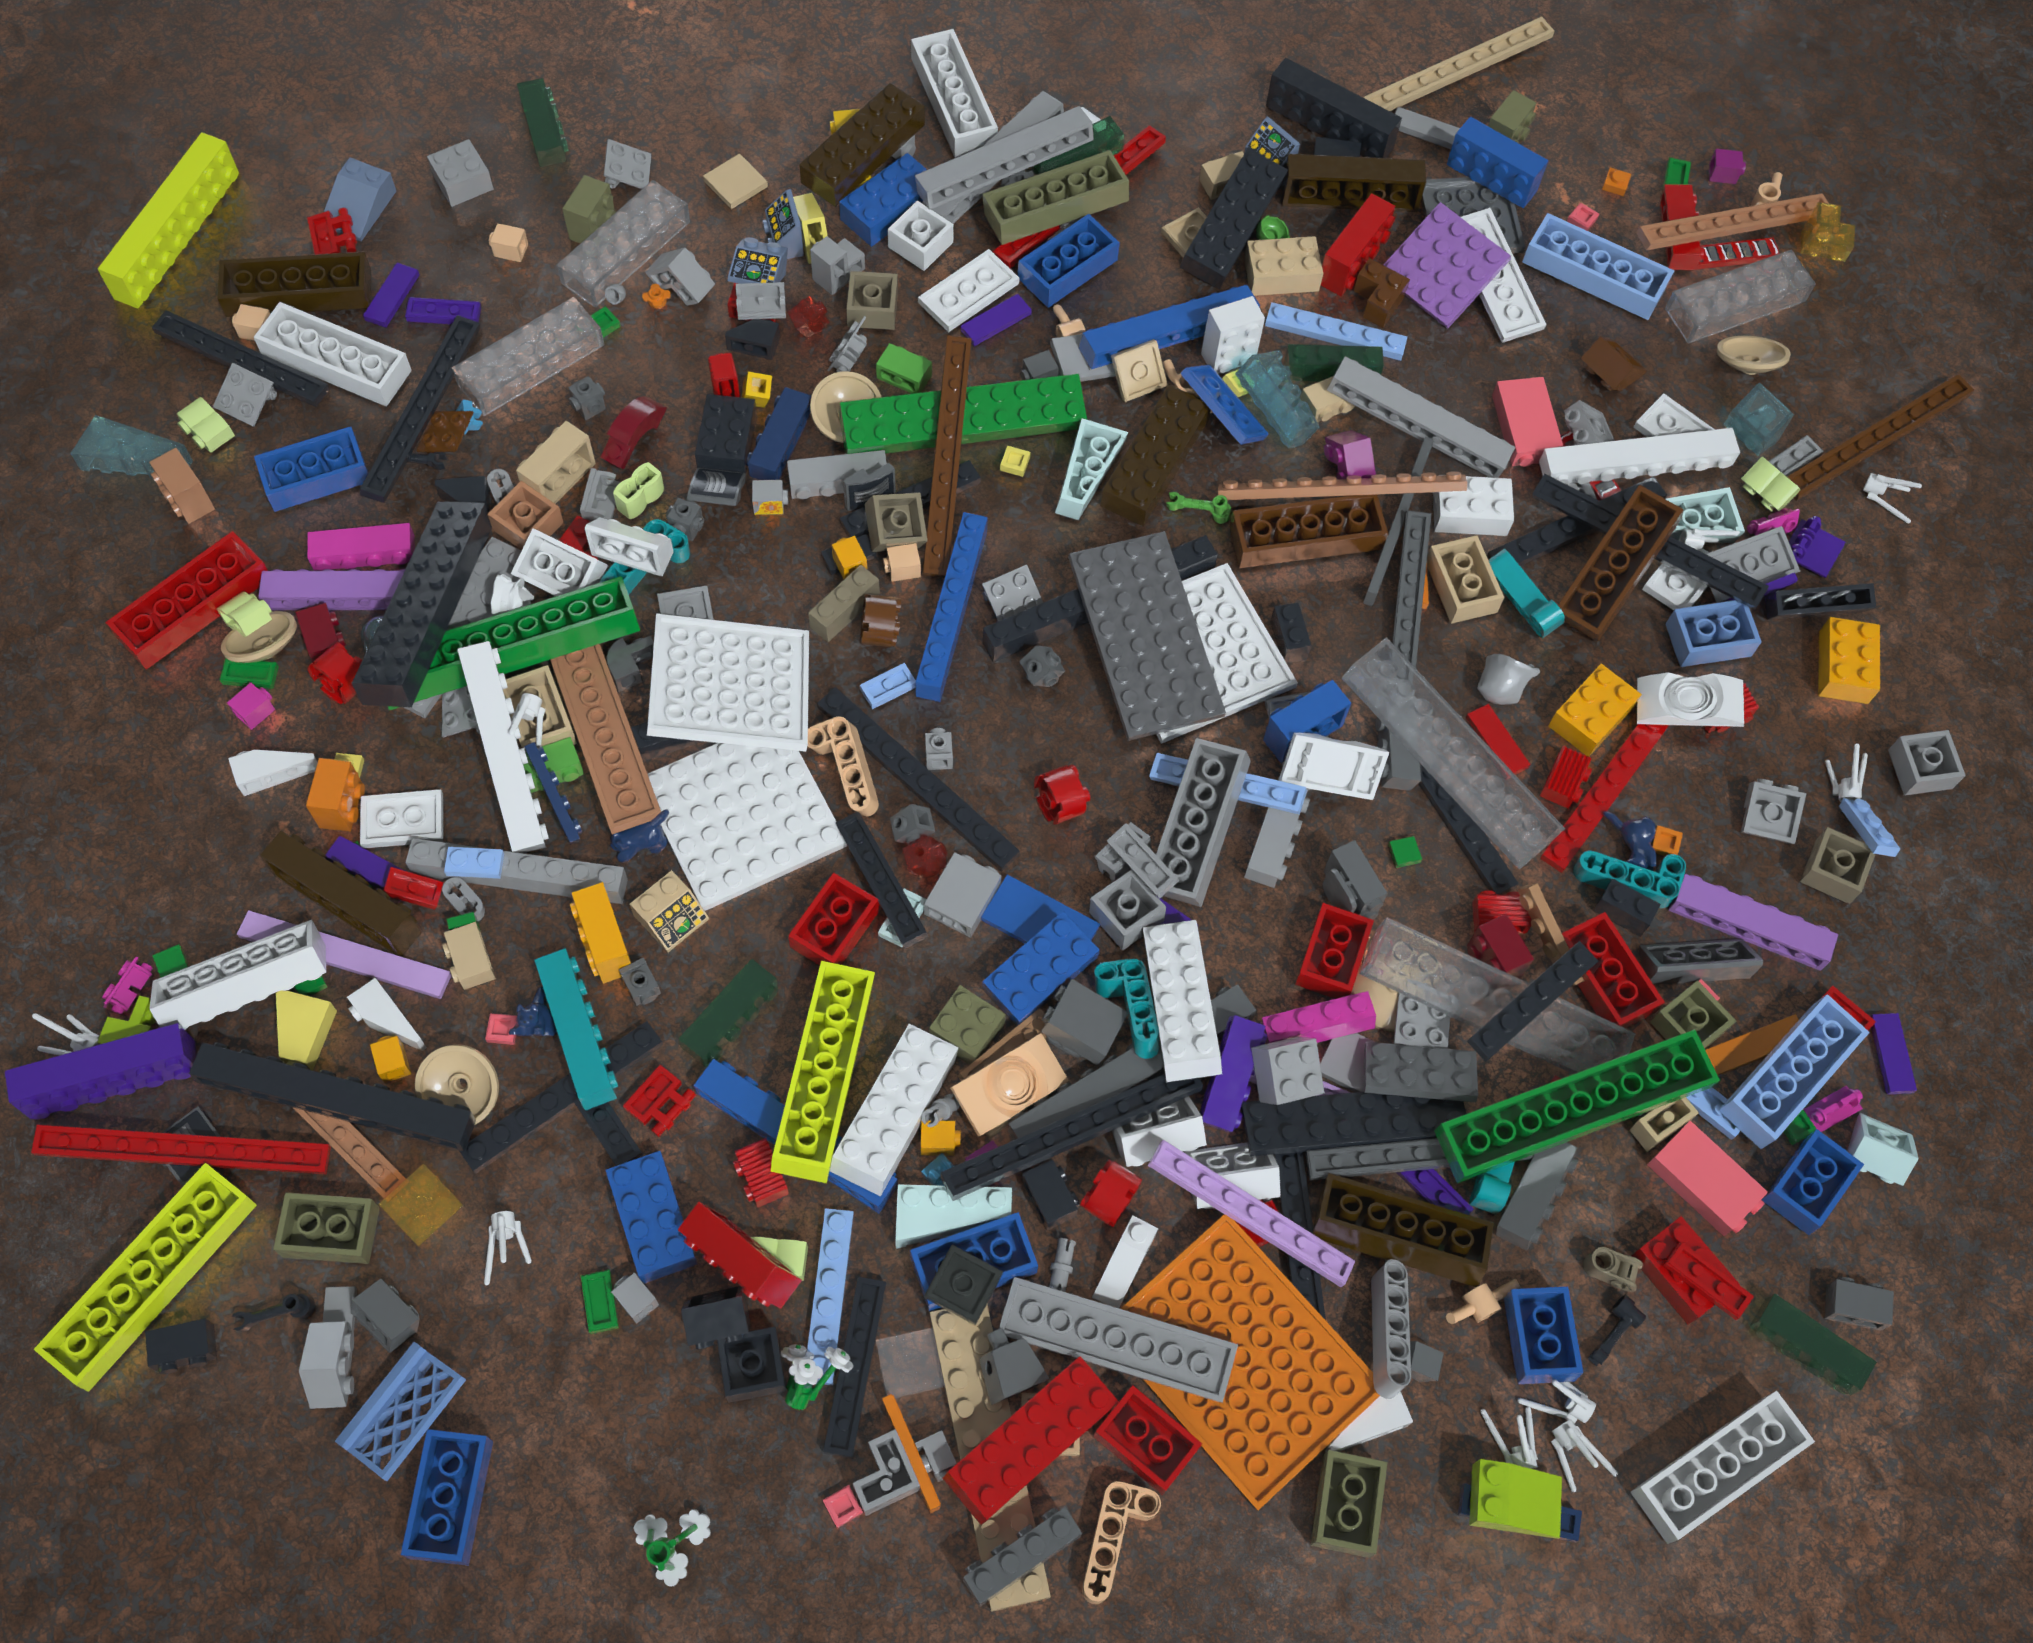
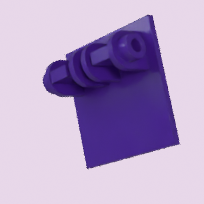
M1813 516L1807 521L1801 519L1789 540L1796 562L1826 578L1846 542L1820 529L1821 519L1819 517Z

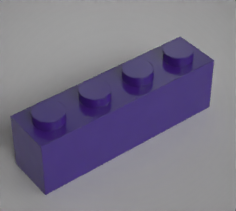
M1236 1015L1229 1017L1219 1047L1222 1074L1210 1076L1199 1111L1204 1125L1225 1132H1233L1234 1128L1237 1129L1242 1119V1113L1239 1112L1242 1101H1247L1251 1090L1248 1082L1250 1076L1255 1075L1251 1048L1265 1045L1267 1034L1264 1033L1265 1025Z

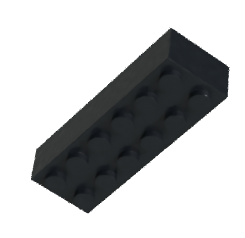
M1286 57L1272 73L1266 107L1325 138L1361 143L1360 156L1387 158L1393 151L1402 117Z
M1248 147L1185 253L1180 268L1220 290L1245 248L1247 241H1249L1281 186L1288 169Z

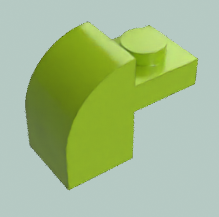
M139 996L129 1021L107 1017L97 1043L100 1045L154 1030L151 1025L155 1024L156 1019L150 1011L151 999Z

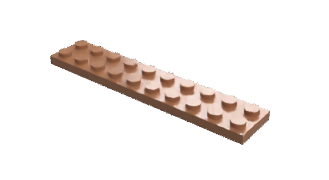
M600 644L550 659L611 834L651 821L661 810Z

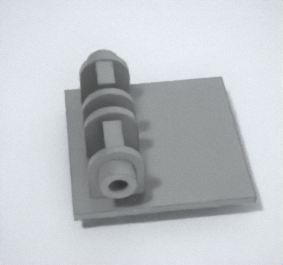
M608 139L603 175L606 177L605 183L610 184V188H615L619 182L648 191L651 153Z
M865 316L859 323L854 321L850 329L845 333L839 346L829 358V361L832 363L827 371L834 367L837 369V372H850L857 358H859L867 345V338L864 335L856 334L866 319Z
M232 363L213 407L254 427L265 401L274 400L277 396V392L272 387L274 382Z
M1027 565L982 584L985 590L982 592L985 601L990 602L998 621L1043 603Z
M468 686L443 693L442 737L444 738L473 728L480 734Z
M1399 992L1394 1044L1448 1049L1451 1003Z

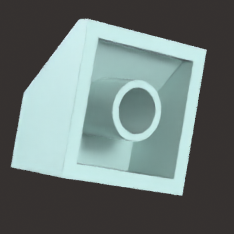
M1859 1113L1847 1152L1864 1163L1860 1170L1861 1172L1869 1171L1878 1175L1881 1180L1893 1184L1895 1182L1903 1186L1919 1159L1913 1135Z

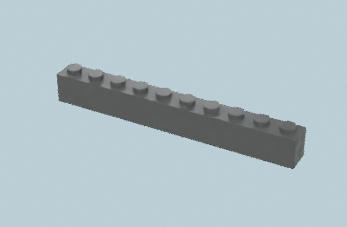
M1238 984L1232 988H1229V986L1224 987L1216 993V998L1211 1000L1218 1040L1223 1038L1230 1016L1236 1015L1251 1021L1256 1013L1255 1007ZM1160 1037L1159 1052L1153 1058L1144 1059L1139 1057L1135 1053L1132 1043L1126 1048L1124 1054L1119 1057L1117 1055L1109 1057L1103 1062L1104 1066L1096 1071L1093 1068L1089 1069L1080 1076L1081 1080L1073 1085L1070 1082L1066 1083L1057 1090L1058 1094L1050 1099L1043 1097L1027 1113L1021 1111L1014 1115L1008 1125V1132L1013 1140L1165 1074Z

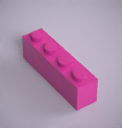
M410 523L308 532V560L314 571L342 568L354 569L363 566L379 567L385 564L402 565L410 561L415 550V535Z
M1368 991L1262 1017V1025L1266 1026L1264 1031L1267 1034L1266 1044L1295 1037L1316 1038L1318 1043L1374 1029L1376 1023V1013Z

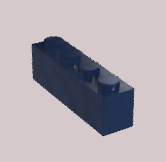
M785 387L781 396L778 395L776 397L773 413L768 414L765 421V429L763 433L758 434L755 443L756 447L753 452L748 454L746 460L750 477L759 480H780L787 465V460L790 459L811 415L810 404L812 395Z

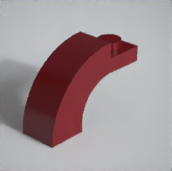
M646 396L638 397L631 401L619 413L607 432L610 438L601 458L621 469H625L639 439L648 430L658 428L667 407Z

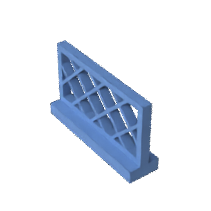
M413 1342L335 1442L382 1479L388 1481L466 1379ZM433 1365V1375L422 1378ZM450 1377L454 1378L445 1390L440 1391V1380ZM432 1383V1394L421 1397L422 1386ZM414 1389L413 1400L403 1403ZM431 1402V1409L426 1415L420 1416L421 1405ZM412 1409V1419L401 1422L402 1412ZM394 1414L393 1425L383 1428ZM411 1428L409 1437L400 1442L401 1431ZM393 1434L392 1445L382 1448V1437ZM374 1440L373 1451L363 1454V1452L367 1449L370 1443ZM391 1453V1460L382 1470L380 1468L381 1456Z

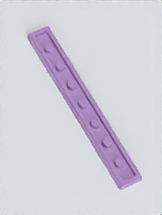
M248 910L237 935L239 938L255 942L296 925ZM319 932L326 945V964L373 979L376 978L379 981L438 999L442 998L452 976L450 971Z
M1165 1140L1159 1143L1148 1164L1149 1167L1339 1287L1346 1284L1355 1260Z

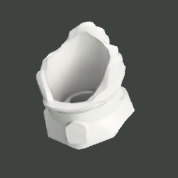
M504 574L496 576L491 598V616L531 605V600H534V596L524 587L525 581L523 578L517 582H512V579Z

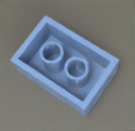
M1737 600L1674 609L1666 622L1680 667L1751 657L1761 644V639L1749 606Z

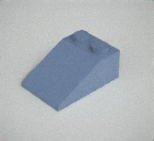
M349 157L337 174L324 212L330 211L334 218L339 216L338 210L340 208H347L348 214L352 217L353 221L351 226L352 232L356 235L357 240L362 241L396 193L391 173ZM342 228L336 229V232L343 234Z

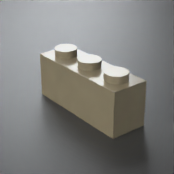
M860 565L808 612L810 628L825 641L829 642L865 609L863 607L865 594L880 595L879 579Z

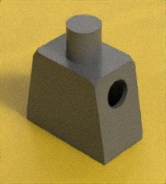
M1003 1328L987 1334L993 1351L980 1357V1365L991 1405L1049 1380L1047 1373L1027 1340L1022 1338L1009 1344Z

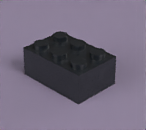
M707 394L695 451L697 468L747 473L748 466H746V460L751 452L757 420L755 399Z

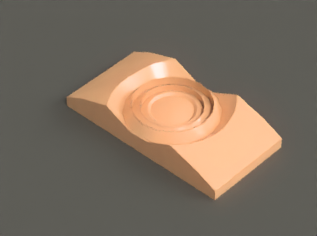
M1042 1033L950 1089L979 1137L1047 1096L1069 1080Z

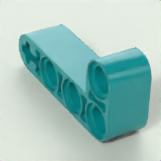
M659 519L651 520L643 528L644 531L654 534L661 533L671 539L673 554L670 560L672 562L683 563L689 559V542L683 532ZM615 562L601 578L600 583L622 576L629 595L647 572Z
M1503 549L1488 560L1500 589L1540 638L1543 639L1564 623L1565 616L1560 607L1553 600L1548 601L1506 549Z
M1585 851L1574 865L1573 874L1577 880L1604 890L1610 881L1615 879L1660 903L1659 908H1667L1679 894L1686 870V863L1679 855L1670 854L1662 860L1654 872L1595 851ZM1666 867L1671 868L1674 873L1668 871ZM1609 872L1614 873L1618 878L1612 877ZM1635 881L1640 882L1643 887L1638 886ZM1660 889L1666 891L1669 896L1664 895Z
M1138 959L1100 963L1094 970L1096 993L1104 998L1124 996L1134 1051L1141 1058H1153L1159 1052V1028L1144 963Z
M1515 1162L1478 1175L1470 1196L1469 1205L1497 1215L1504 1208L1511 1191V1184L1508 1182Z

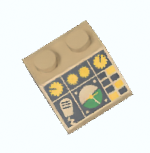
M672 870L630 903L634 917L667 952H670L709 920L708 915L690 889Z

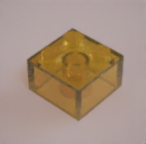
M424 1164L379 1203V1206L418 1247L463 1207L459 1200Z

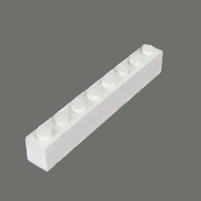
M1733 428L1547 448L1544 449L1539 464L1542 475L1547 474L1565 484H1586L1590 481L1598 480L1606 482L1616 478L1632 479L1643 475L1657 476L1661 473L1669 472L1677 474L1687 470L1702 471L1713 467L1727 468L1734 464L1740 454Z
M489 641L459 648L458 653L512 852L526 853L545 848L544 840L549 839L545 823L540 824L537 815L542 814L538 798H532L530 789H534L535 785L532 774H526L524 764L528 763L525 749H519L517 739L521 738L519 726L513 735L509 734L512 727L510 714L515 712L511 698L506 699L503 689L508 688L504 673H498L496 664L501 663L497 648L492 649Z

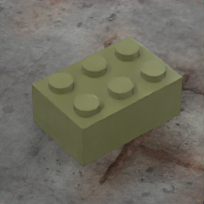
M285 1193L273 1250L283 1258L369 1264L380 1207L372 1199Z
M1328 1450L1323 1455L1311 1546L1367 1558L1376 1555L1387 1462Z

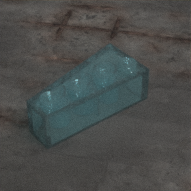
M1281 351L1252 355L1235 373L1240 380L1241 386L1248 391L1253 398L1254 404L1260 408L1267 418V422L1275 429L1280 436L1281 442L1288 449L1302 446L1320 426L1308 403L1301 401L1300 395L1302 392L1298 385L1292 383L1289 377L1292 374L1289 367L1283 366Z
M97 415L94 416L70 453L80 470L90 471V469H98L103 473L118 471L132 476L148 474L149 477H152L150 473L154 472L149 462L174 448L178 449L189 467L193 462L184 444Z

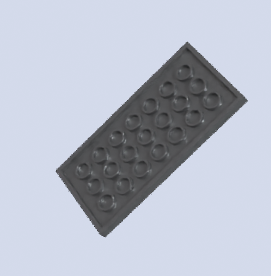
M1165 531L1070 553L1068 558L1127 741L1225 717L1226 711Z

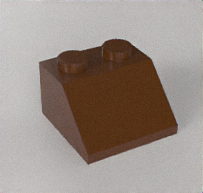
M1601 336L1581 357L1586 363L1584 365L1586 370L1593 375L1597 373L1602 378L1600 381L1602 385L1610 391L1612 389L1622 391L1647 372L1615 340Z

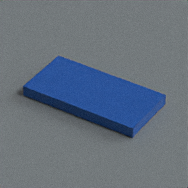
M1211 365L1187 367L1181 372L1184 379L1241 445L1262 441L1269 435Z
M1008 874L981 916V921L1024 944L1062 911L1069 916L1091 941L1100 927V923Z

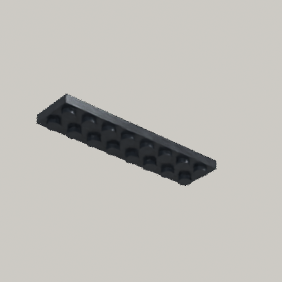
M1365 1092L1312 1096L1279 1105L1261 1103L1260 1101L1242 1102L1241 1105L1250 1156L1435 1139L1437 1136L1434 1130L1441 1123L1467 1114L1464 1101Z

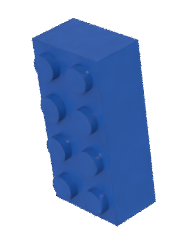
M1469 117L1455 135L1446 165L1524 209L1538 191L1549 160L1478 120Z
M906 153L839 201L840 220L872 247L888 235V228L916 201L923 202L917 192L915 175L927 169L909 153Z
M1087 214L1019 260V280L1049 308L1118 260L1120 242L1090 214Z
M351 426L254 456L266 496L274 512L362 485L368 475L362 452Z
M1062 911L983 980L982 989L1007 1017L1018 1026L1051 1000L1061 985L1066 986L1071 979L1077 977L1098 958L1100 949Z
M661 1151L606 1169L634 1264L642 1283L645 1284L698 1265L693 1249L683 1242L686 1237L678 1231L684 1220Z
M1019 1212L910 1250V1259L923 1296L951 1245L1003 1271V1275L996 1288L1012 1283L1014 1277L1023 1279L1037 1274L1038 1263ZM925 1299L929 1312L942 1308Z
M427 1430L401 1550L402 1556L414 1560L469 1566L493 1441L489 1437Z

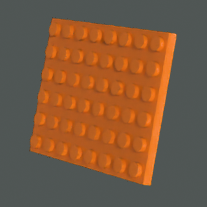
M1225 1214L1121 1308L1125 1311L1238 1344L1223 1403L1148 1380L1144 1381L1187 1431L1203 1443L1201 1447L1257 1511L1380 1397L1374 1388L1373 1372L1243 1229Z

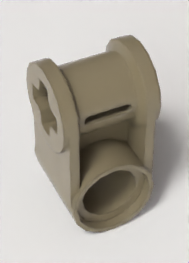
M1606 1247L1597 1248L1584 1258L1583 1268L1589 1276L1609 1283L1623 1291H1636L1637 1285L1635 1280L1638 1270L1642 1269L1643 1266L1639 1259L1623 1255ZM1595 1257L1602 1259L1604 1269L1596 1264Z

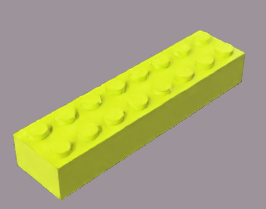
M201 132L98 267V271L114 300L139 309L142 303L148 299L154 287L161 281L168 268L174 264L180 252L186 248L194 233L200 229L206 217L212 213L218 201L224 197L226 190L232 182L237 179L239 171L226 141Z
M821 961L772 1156L771 1172L827 1183L875 972Z
M205 1163L33 1350L72 1383L89 1392L257 1205Z

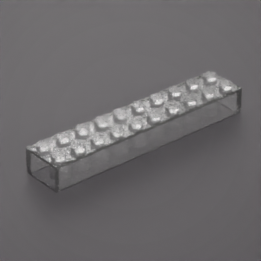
M1387 637L1357 660L1343 675L1342 679L1518 869L1532 860L1565 830L1562 824Z
M1388 917L1377 927L1359 973L1478 1030L1530 985L1521 979ZM1558 997L1513 1037L1508 1044L1565 1071L1576 1074L1629 1054L1636 1033Z

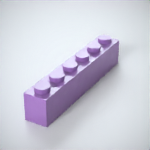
M278 569L262 571L258 598L260 601L264 600L271 610H304L323 603L327 604L329 610H387L405 569L399 571H385L382 569L374 571H360L356 569L349 571H334L331 569L323 571H308L305 569L298 571Z
M1684 875L1679 894L1670 904L1668 910L1820 971L1831 961L1838 937L1837 933L1830 931L1825 926L1811 924L1799 916L1788 915L1779 911L1774 906L1755 902L1749 896L1735 894L1723 886L1712 885L1694 875Z

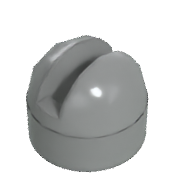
M612 284L606 288L605 297L609 303L617 305L625 299L626 291L622 285Z

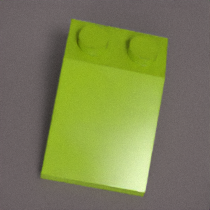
M1479 1459L1472 1464L1469 1525L1559 1539L1562 1477L1511 1463Z

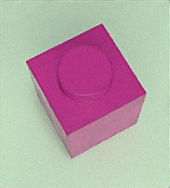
M249 683L227 702L233 714L251 730L275 710L270 702L273 699L272 696L263 687L258 689L252 683Z

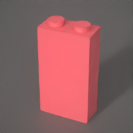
M1544 377L1497 381L1492 398L1503 438L1515 447L1510 457L1511 466L1526 467L1531 464H1539L1544 449L1564 447Z
M1691 1121L1647 1164L1723 1236L1731 1231L1735 1234L1738 1233L1747 1224V1221L1744 1219L1750 1212L1754 1215L1765 1204L1761 1199L1768 1191Z

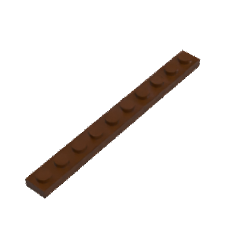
M947 335L927 524V542L925 543L922 575L945 578L949 565L972 338Z
M1957 374L1790 474L1787 478L1800 488V491L1793 498L1797 501L1971 396L1974 389Z

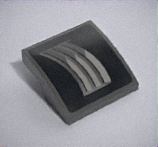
M887 463L870 475L864 469H861L843 480L845 509L847 511H856L865 507V503L873 495L896 493L894 467Z
M697 468L689 487L687 500L737 506L741 499V489L746 482V473Z
M199 1106L162 1132L222 1137ZM166 1164L182 1186L202 1167Z

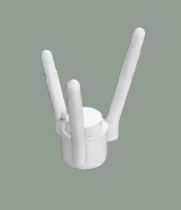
M1871 473L1863 488V491L1868 492L1867 498L1874 500L1907 524L1911 523L1909 518L1877 495H1883L1887 487L1909 492V487L1921 488L1922 484Z
M1696 528L1694 530L1684 529L1679 541L1695 549H1702L1704 542H1719L1717 538L1705 536H1737L1740 532L1701 530Z
M524 693L511 718L512 727L509 734L513 735L521 719L531 721L534 717H537L536 746L539 748L542 741L543 716L546 710L541 707L542 699L540 697Z
M1858 743L1854 745L1851 778L1842 779L1839 785L1830 760H1825L1833 787V796H1839L1840 802H1842L1843 798L1852 800L1862 798V784L1868 754L1863 753L1858 773L1860 747Z
M37 1013L32 1015L37 1021L72 1040L70 1047L73 1048L74 1052L99 1045L97 1043L99 1035L91 1032L70 1014L67 1015V1019L83 1034H74ZM38 1046L37 1048L38 1051L59 1056L71 1053V1051L52 1047Z
M511 1211L497 1212L491 1216L492 1225L488 1227L489 1242L485 1267V1285L490 1284L495 1239L499 1240L500 1261L502 1263L506 1262V1240L512 1238L513 1233L516 1234L526 1263L530 1264L532 1262L521 1231V1222L515 1221L514 1213Z
M1553 1380L1552 1384L1569 1397L1565 1403L1568 1413L1523 1398H1518L1517 1400L1520 1404L1565 1418L1568 1421L1572 1419L1574 1424L1577 1419L1586 1423L1596 1407L1595 1402L1588 1399L1587 1395L1580 1392L1570 1382H1558L1557 1380Z
M1525 1408L1527 1437L1522 1416L1517 1415L1516 1417L1521 1446L1512 1447L1513 1454L1509 1453L1486 1410L1481 1409L1480 1413L1502 1451L1506 1463L1530 1469L1537 1468L1536 1460L1538 1458L1535 1451L1531 1408Z
M1572 1419L1552 1431L1555 1439L1551 1443L1557 1451L1572 1492H1576V1486L1563 1451L1564 1446L1567 1451L1577 1446L1592 1466L1597 1468L1598 1463L1594 1459V1455L1613 1476L1618 1475V1472L1583 1435L1580 1428L1575 1426Z

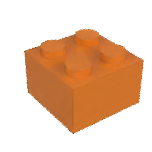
M319 758L306 803L307 809L319 828L351 832L353 823L357 822L359 815L358 803L361 796H364L365 785L359 778L358 772H356L352 763L349 761Z

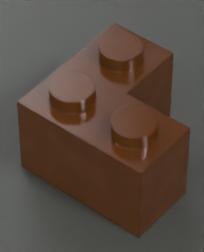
M1369 258L1359 272L1354 292L1368 299L1363 318L1384 328L1404 299L1410 279Z

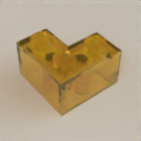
M1817 203L1802 230L1800 253L1840 261L1847 260L1854 248L1855 225L1840 223L1841 206Z

